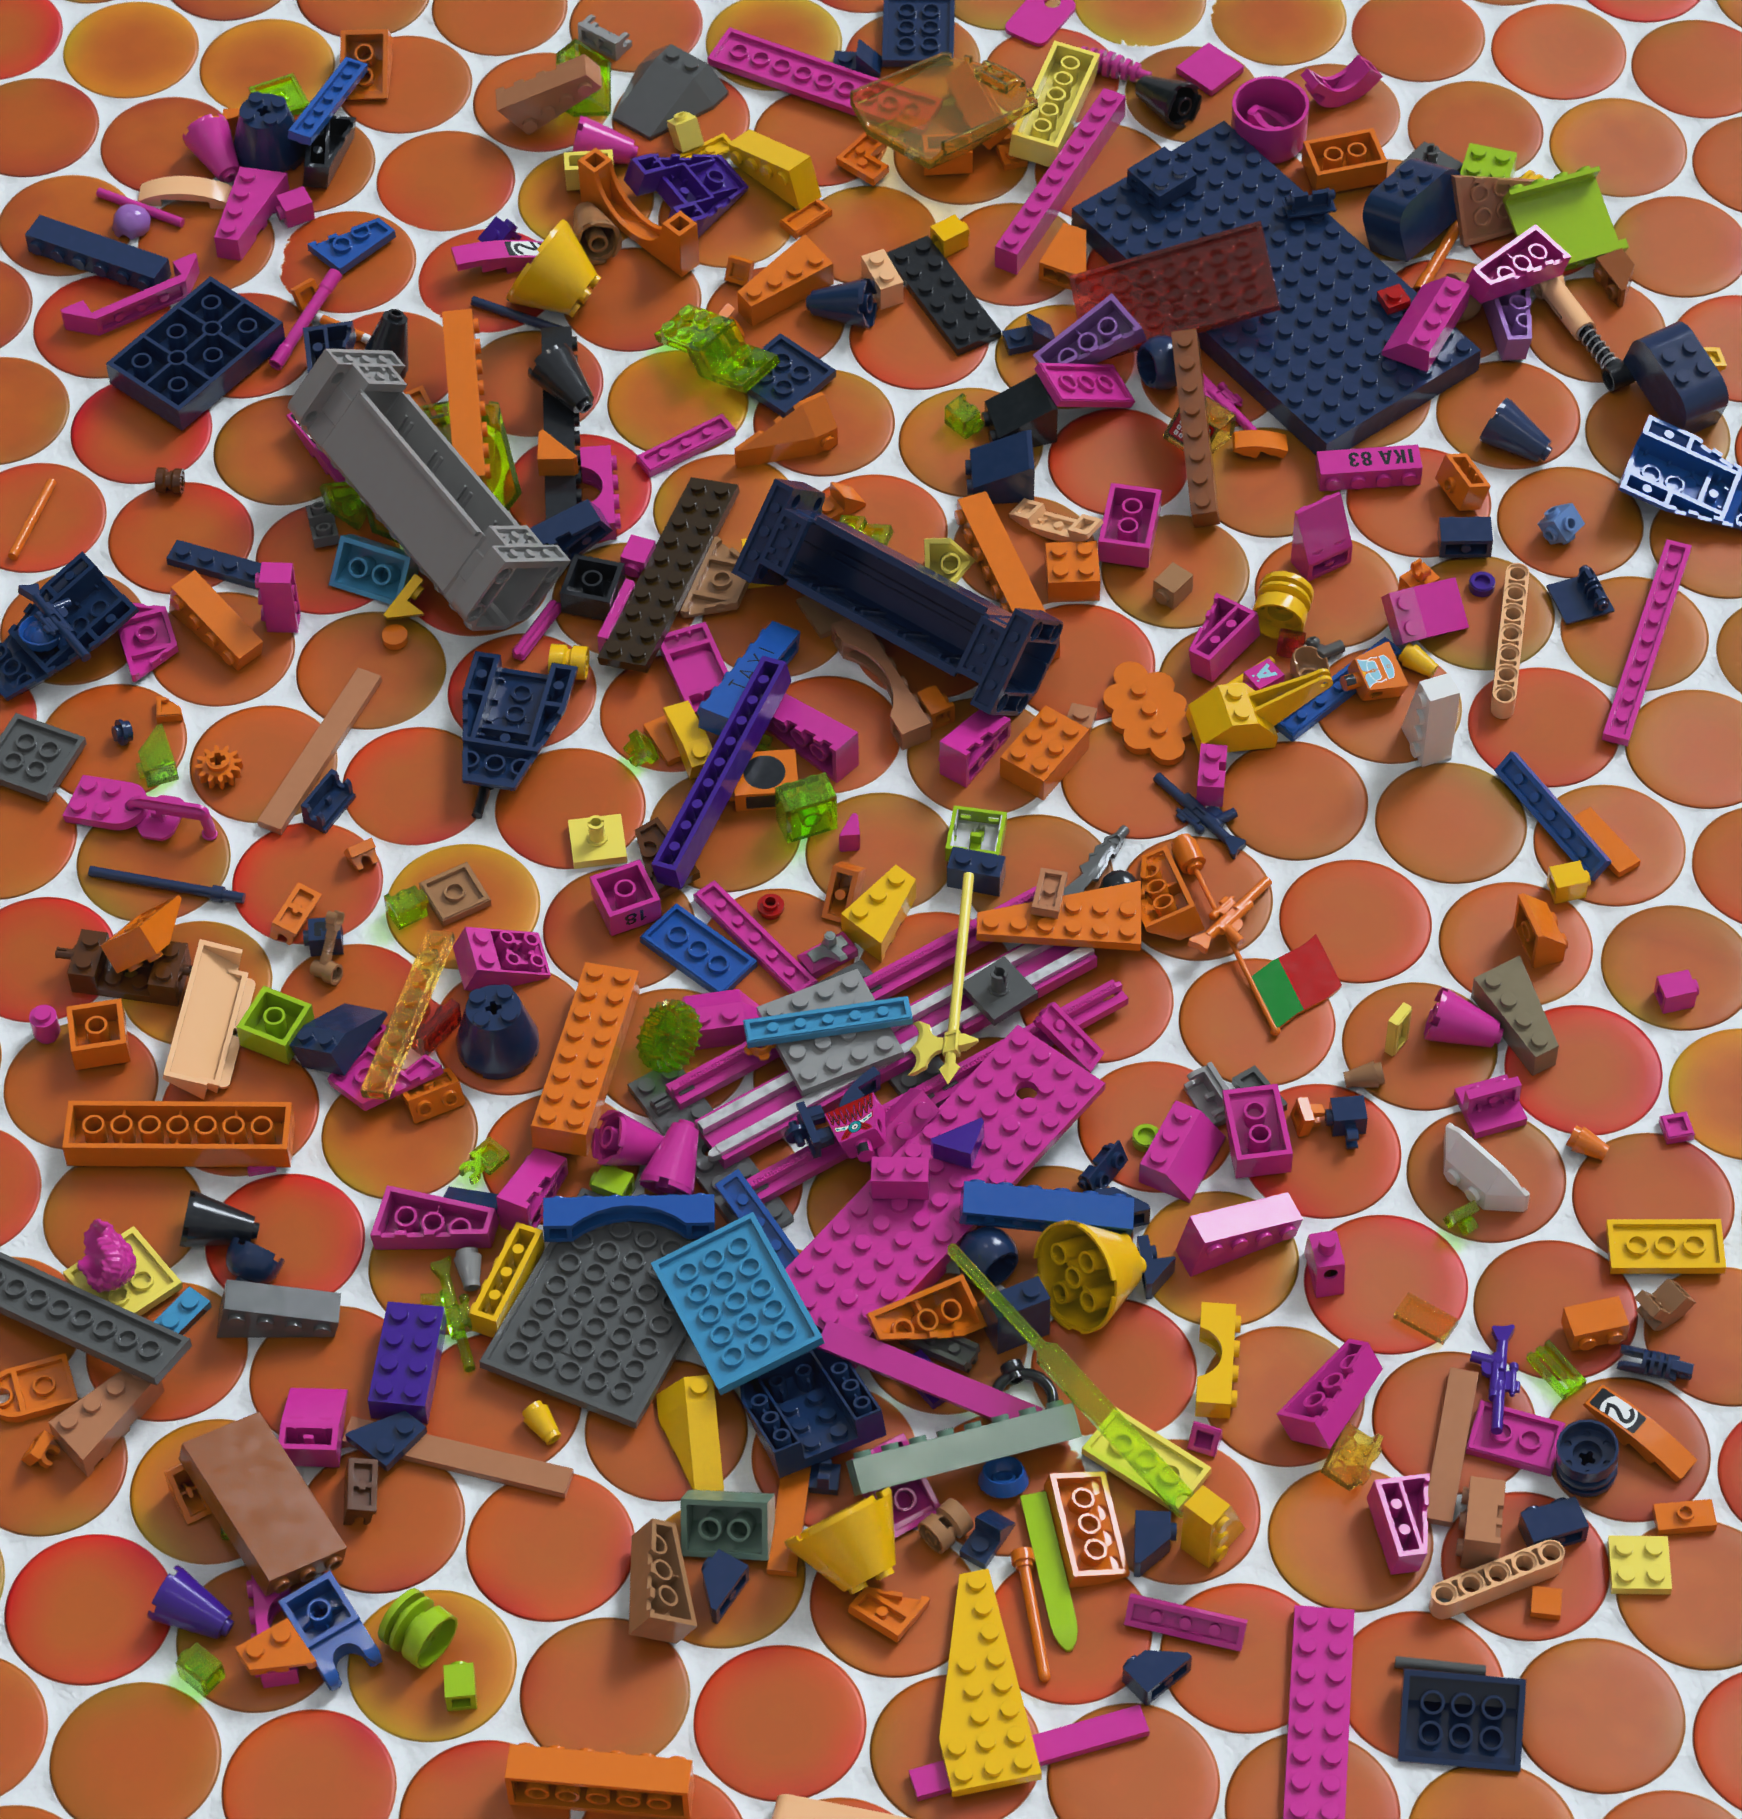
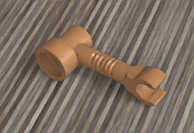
M328 910L326 914L325 927L327 931L320 960L315 959L310 966L311 975L322 978L323 982L337 985L343 976V966L331 960L337 932L340 930L345 918V914L337 910L334 912Z

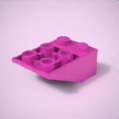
M1339 491L1330 496H1324L1319 501L1303 506L1295 511L1291 563L1308 582L1351 562L1353 545L1342 496Z
M465 927L453 945L464 990L473 991L474 989H480L489 985L503 984L512 987L547 979L551 976L541 939L537 932Z
M290 1388L280 1424L279 1442L294 1466L340 1468L348 1389Z

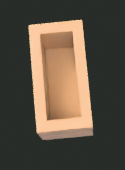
M881 249L861 256V277L874 281L877 294H873V297L878 302L879 308L882 310L904 303L903 281L885 250Z

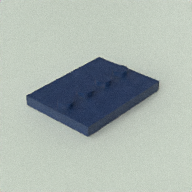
M884 0L882 67H954L955 0Z

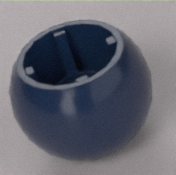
M1161 335L1148 339L1140 346L1137 352V368L1141 379L1148 387L1155 390H1169L1176 387L1172 337Z
M990 1226L981 1227L969 1232L961 1241L957 1251V1265L960 1273L964 1275L969 1283L983 1289L994 1288L1007 1280L1017 1267L1019 1258L1016 1244L1011 1236L1001 1229Z

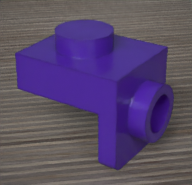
M495 216L478 237V240L481 242L510 240L512 237L520 240L522 237L516 232L518 227L509 219L502 221Z

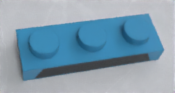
M189 1286L154 1322L184 1335L212 1307L211 1302Z

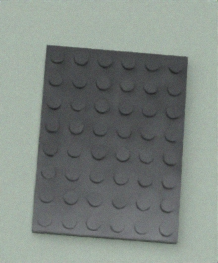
M582 1188L577 1197L585 1195L603 1197V1195ZM629 1221L598 1227L572 1242H550L480 1359V1368L636 1429L689 1336L653 1270L651 1262L697 1239H686L677 1232L660 1225ZM566 1345L571 1346L574 1357L562 1354L560 1352L561 1349ZM557 1361L562 1362L559 1366V1370L555 1369Z

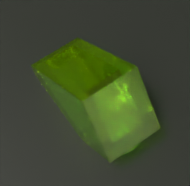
M159 724L138 751L140 763L136 764L139 778H145L148 788L179 779L176 763L163 724Z

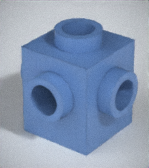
M1573 503L1551 507L1544 513L1545 517L1538 523L1543 536L1550 544H1567L1576 537L1575 533L1585 525Z

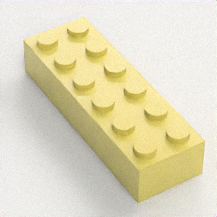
M1054 41L1013 129L1008 155L1047 167L1051 166L1066 144L1097 76L1099 53Z

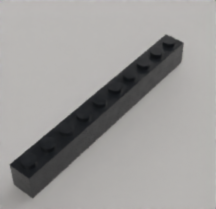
M571 326L541 328L542 352L556 344L559 348L564 347L563 343H566L572 351H578L577 336H572ZM543 389L544 431L577 455L578 465H581L580 450H576V446H581L580 431H575V427H580L579 413H574ZM579 469V473L575 476H545L546 520L582 502V490L577 489V485H582L581 469Z

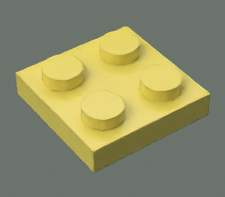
M1608 1536L1607 1547L1611 1594L1671 1595L1672 1581L1668 1536Z

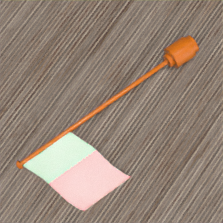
M1187 833L1178 835L1171 842V851L1181 872L1196 875L1212 910H1216L1217 906L1200 873L1206 863V859L1196 839ZM1316 934L1302 946L1271 961L1253 976H1251L1237 946L1226 936L1272 1029L1270 1033L1273 1036L1279 1035L1281 1032L1280 1028L1298 1014L1326 1001L1342 987Z

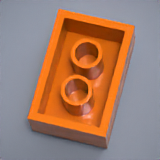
M1374 128L1303 141L1301 162L1313 191L1329 187L1330 190L1334 189L1335 192L1380 184L1386 179L1388 161Z
M1045 705L1000 756V777L1044 801L1089 749V729Z

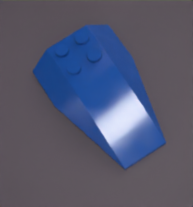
M1649 415L1618 484V490L1667 512L1742 531V467L1737 463L1732 465L1723 459V454L1717 449L1710 450L1702 444L1704 440L1698 436Z

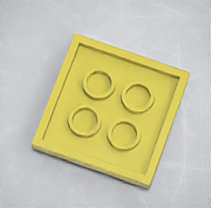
M134 1226L120 1234L132 1246L133 1254L136 1257L135 1275L131 1278L130 1282H127L121 1288L101 1293L92 1289L91 1285L87 1283L86 1276L83 1275L82 1271L78 1270V1262L63 1271L64 1278L69 1284L139 1316H142L183 1289L180 1279Z

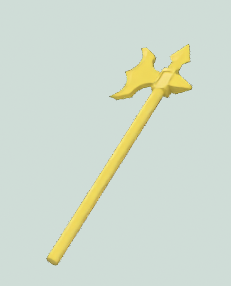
M966 872L963 875L948 1031L944 1033V1038L937 1037L932 1034V1028L929 1024L920 1021L913 1023L918 1029L919 1036L916 1043L909 1050L916 1056V1063L907 1076H916L927 1070L932 1058L942 1053L945 1057V1063L939 1070L947 1084H949L960 1068L956 1064V1057H960L961 1052L967 1051L979 1042L978 1038L964 1033L961 1034L959 1030L974 874Z

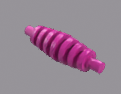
M1086 46L1081 47L1082 49L1100 54L1097 74H1100L1102 71V76L1108 78L1111 73L1112 79H1118L1120 76L1121 80L1127 81L1130 77V82H1137V80L1145 75L1152 76V72L1143 70L1140 63L1135 62L1133 65V60L1129 58L1125 60V57L1120 54L1116 57V52L1109 51L1107 54V50L1100 49L1098 52L1097 48L1089 50Z

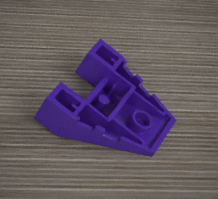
M650 153L631 158L624 177L625 183L636 196L656 191L671 208L668 219L681 211L695 221L698 227V238L748 190V185L722 155L693 154L692 158H680V154H671V157H659L658 154Z

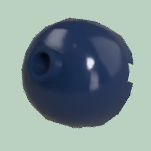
M233 1237L226 1253V1266L229 1272L236 1277L235 1280L262 1284L271 1283L281 1271L285 1260L280 1258L277 1262L273 1260L275 1257L273 1252L249 1241L242 1245L237 1244L239 1238Z

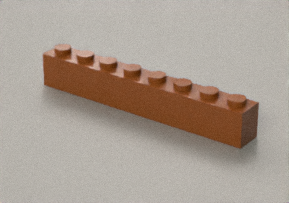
M1196 328L1171 332L1191 516L1195 528L1220 524L1200 342Z

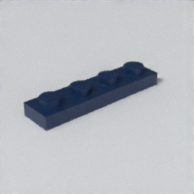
M176 540L166 558L167 564L188 571L196 570L202 575L255 590L260 589L255 587V575L260 573L261 563L181 540Z

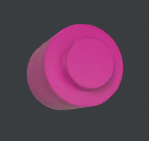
M39 1005L32 1009L29 1014V1021L33 1036L43 1044L54 1042L60 1034V1025L55 1009L49 1005Z

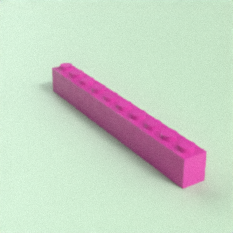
M1103 88L996 244L995 267L1016 275L1019 273L1125 117L1126 95Z

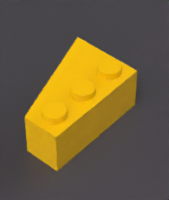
M893 866L841 913V932L844 931L849 939L882 962L888 946L896 937V931L900 924H903L916 899V879L899 866Z
M1204 1485L1184 1504L1181 1549L1209 1568L1215 1561L1220 1562L1225 1557L1228 1547L1245 1530V1527L1231 1505Z

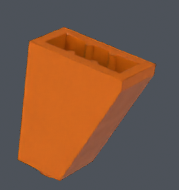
M1066 223L1062 224L1039 261L1040 280L1084 295L1086 292V230Z

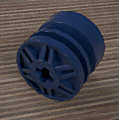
M1592 1419L1578 1420L1567 1425L1560 1432L1556 1446V1475L1559 1482L1571 1494L1581 1497H1595L1605 1493L1614 1484L1618 1473L1619 1446L1617 1437L1612 1429L1604 1423Z

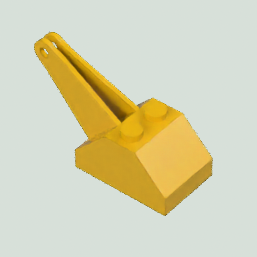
M1325 668L1318 669L1309 674L1257 691L1244 682L1217 685L1188 704L1186 717L1199 755L1201 743L1228 745L1227 752L1274 748L1278 740L1274 726L1333 685L1329 670Z

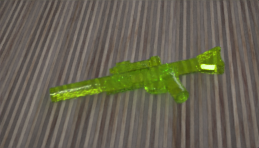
M447 1256L440 1261L431 1262V1270L440 1279L442 1290L439 1293L420 1294L421 1305L445 1307L450 1336L452 1340L457 1341L464 1371L472 1372L476 1367L464 1327L468 1326L472 1330L471 1319L468 1317L470 1310L469 1297L467 1294H461L459 1300L462 1305H458L450 1276L452 1257Z

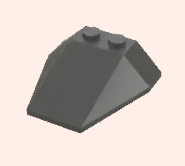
M669 44L653 51L638 65L612 119L646 139L652 140L669 131L667 120L674 118L675 114L689 112L699 117L713 110L729 95V92L709 64Z

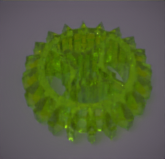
M665 999L664 1002H657L655 1008H649V1015L643 1016L644 1023L642 1026H639L641 1032L636 1036L639 1040L636 1049L640 1051L638 1057L642 1059L643 1064L658 1073H671L673 1070L681 1071L683 1065H689V1058L695 1056V1048L700 1046L697 1043L698 1039L703 1036L699 1032L702 1024L699 1022L700 1015L695 1012L691 1005L680 1000Z

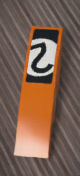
M1603 1384L1583 1404L1599 1422L1612 1429L1623 1446L1630 1444L1649 1464L1656 1462L1675 1482L1681 1480L1696 1463L1697 1459L1672 1435L1637 1407Z

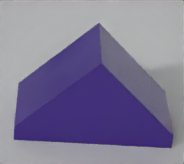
M982 1117L931 1138V1155L933 1158L972 1169L984 1139V1121Z

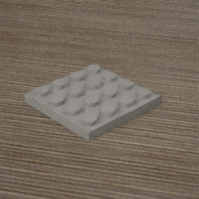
M857 968L757 1007V1014L760 1018L875 1001ZM891 1028L776 1044L775 1047L802 1097L863 1074L873 1066L878 1068L904 1058V1051Z

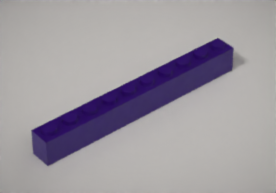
M766 656L761 657L651 863L657 883L679 889L683 888L792 681L785 661Z

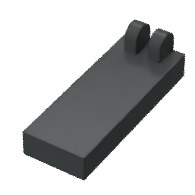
M964 1337L899 1340V1343L915 1351L921 1349L927 1356L966 1373H969L972 1369V1364L977 1362L980 1352L978 1343Z

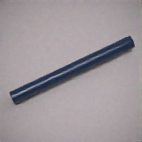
M473 296L471 299V306L539 329L563 327Z

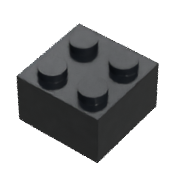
M574 554L560 591L562 613L605 621L626 579L624 563Z

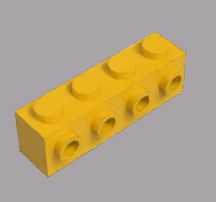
M516 1222L512 1232L505 1239L500 1255L494 1260L492 1271L488 1278L484 1280L476 1302L470 1307L468 1317L471 1319L472 1331L492 1338L495 1336L545 1249L543 1230Z

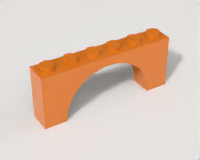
M594 148L578 160L582 202L593 203L621 232L679 276L683 277L700 264L698 227L695 221L679 211L662 223V227L653 223L633 205L617 179L611 158L597 148Z

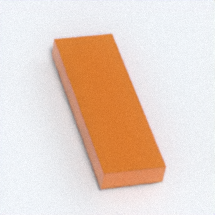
M1591 807L1573 816L1612 861L1608 868L1618 878L1640 866L1641 860Z

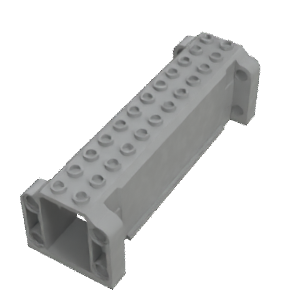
M325 348L288 403V409L302 426V430L314 440L316 447L329 458L331 465L344 476L346 483L359 494L360 500L374 512L375 518L389 530L390 536L397 540L404 548L405 554L415 561L419 566L420 572L430 579L434 584L435 590L445 597L449 602L450 608L460 615L467 628L472 631L506 630L516 622L530 617L571 560L558 545H543L527 525H519L411 396L403 392L407 383L401 378L400 373L405 368V365L393 351Z

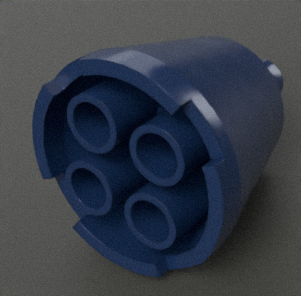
M252 92L249 98L241 105L233 142L241 167L285 172L289 169L294 171L303 162L305 144L288 139V130L296 120L284 97Z
M489 985L470 992L456 1036L457 1053L465 1068L468 1067L474 1072L482 1074L483 1078L492 1080L507 1079L524 1072V1067L538 1055L540 1041L537 1026L510 985Z

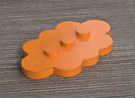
M1132 661L1119 664L1114 669V684L1109 686L1103 694V706L1107 712L1112 714V728L1123 735V744L1127 751L1137 755L1150 753L1155 762L1161 765L1170 766L1179 763L1185 754L1184 742L1193 737L1186 717V699L1183 695L1174 692V680L1166 673H1148L1143 665Z

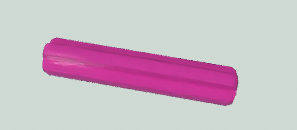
M555 600L549 601L513 648L512 656L519 661L525 660L560 614V602Z

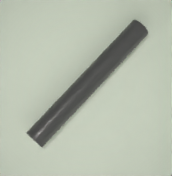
M1395 1656V1668L1474 1675L1486 1674V1665Z

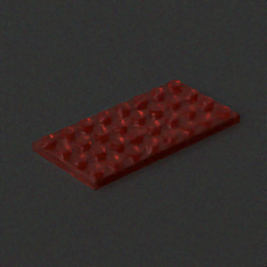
M1261 221L1069 276L1077 319L1081 318L1112 293L1143 328L1147 340L1154 336H1171V332L1196 328L1198 334L1281 310ZM1145 341L1110 358L1138 351Z

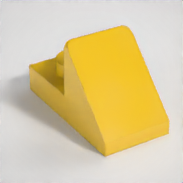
M416 574L413 575L383 614L387 620L424 616L421 610L409 602L411 598L416 600L423 592L424 588L421 586L424 583L423 579Z

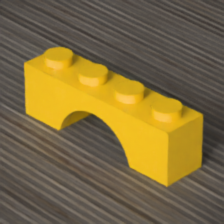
M1201 1303L1199 1342L1211 1347L1218 1355L1220 1362L1211 1372L1197 1377L1196 1417L1230 1419L1231 1408L1237 1407V1390H1232V1383H1238L1239 1365H1233V1358H1239L1240 1340H1234L1235 1333H1240L1241 1316L1236 1315V1304Z

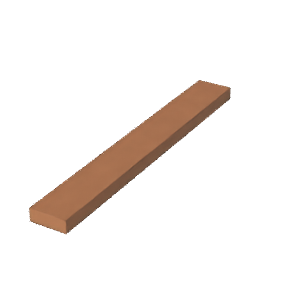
M359 667L357 668L258 818L257 823L259 827L280 835L283 834L381 684V675Z
M351 1416L342 1439L343 1446L355 1448L346 1441L345 1435L349 1431L374 1421ZM425 1434L401 1458V1460L560 1498H566L574 1475L572 1468Z

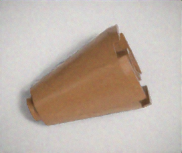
M583 202L575 207L573 212V232L591 264H603L611 256L614 258L622 247V236L618 227L591 202Z

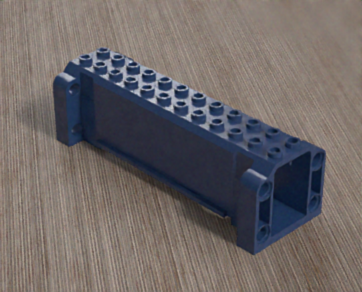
M774 479L732 570L733 574L753 584L781 586L788 580L786 585L946 673L956 677L957 673L963 674L979 683L970 702L976 708L989 715L1017 716L1023 712L1030 699L1037 693L1059 647L1060 634L1063 629V622L1042 610L1015 608L1012 614L843 522H837L822 514L825 494L805 482Z

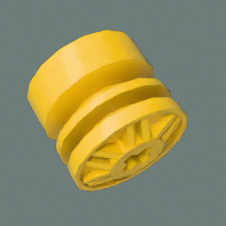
M1274 571L1265 575L1261 581L1257 599L1252 609L1258 613L1261 634L1277 640H1292L1301 635L1314 598V590L1305 578L1287 571Z

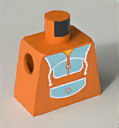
M1385 642L1354 658L1348 667L1349 674L1340 677L1342 689L1344 691L1356 689L1360 699L1363 701L1400 697L1408 687L1407 680L1389 642Z

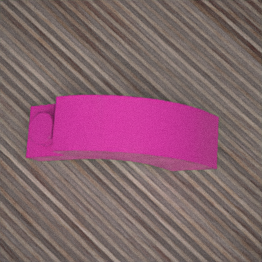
M1357 55L1345 69L1333 76L1322 77L1308 68L1301 74V77L1306 81L1304 85L1307 88L1306 90L1315 101L1323 107L1330 108L1340 107L1359 99L1370 91L1383 77L1370 61L1360 55Z

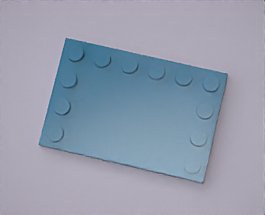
M753 1212L651 1262L653 1270L720 1395L825 1343Z

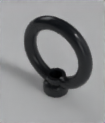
M1012 1359L1003 1363L1000 1366L1002 1375L992 1386V1388L1003 1392L1008 1384L1015 1385L1024 1379L1031 1380L1044 1389L1047 1395V1403L1059 1400L1058 1392L1053 1382L1040 1371L1024 1368L1020 1359Z

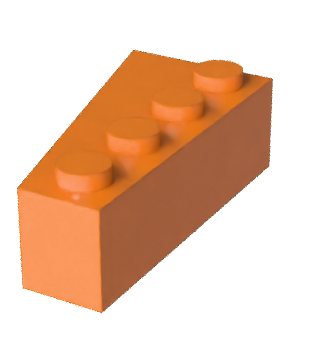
M804 234L737 291L738 312L752 327L806 299L813 290L829 287L834 284L833 263Z
M196 570L171 586L169 612L219 654L228 665L233 666L239 671L262 654L263 641Z

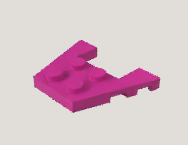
M381 1024L345 1076L331 1073L327 1079L332 1088L364 1111H367L444 1073L442 1066L424 1054L405 1071L399 1069L373 1050L391 1035L388 1027Z

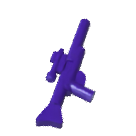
M1513 1324L1492 1326L1491 1333L1496 1341V1352L1489 1355L1472 1351L1470 1356V1362L1481 1364L1482 1375L1490 1378L1488 1399L1493 1402L1491 1432L1495 1435L1503 1432L1505 1392H1509L1511 1397H1514L1515 1393L1520 1392V1382L1516 1381L1519 1364L1516 1362L1510 1363L1509 1371H1506L1508 1342L1515 1328Z

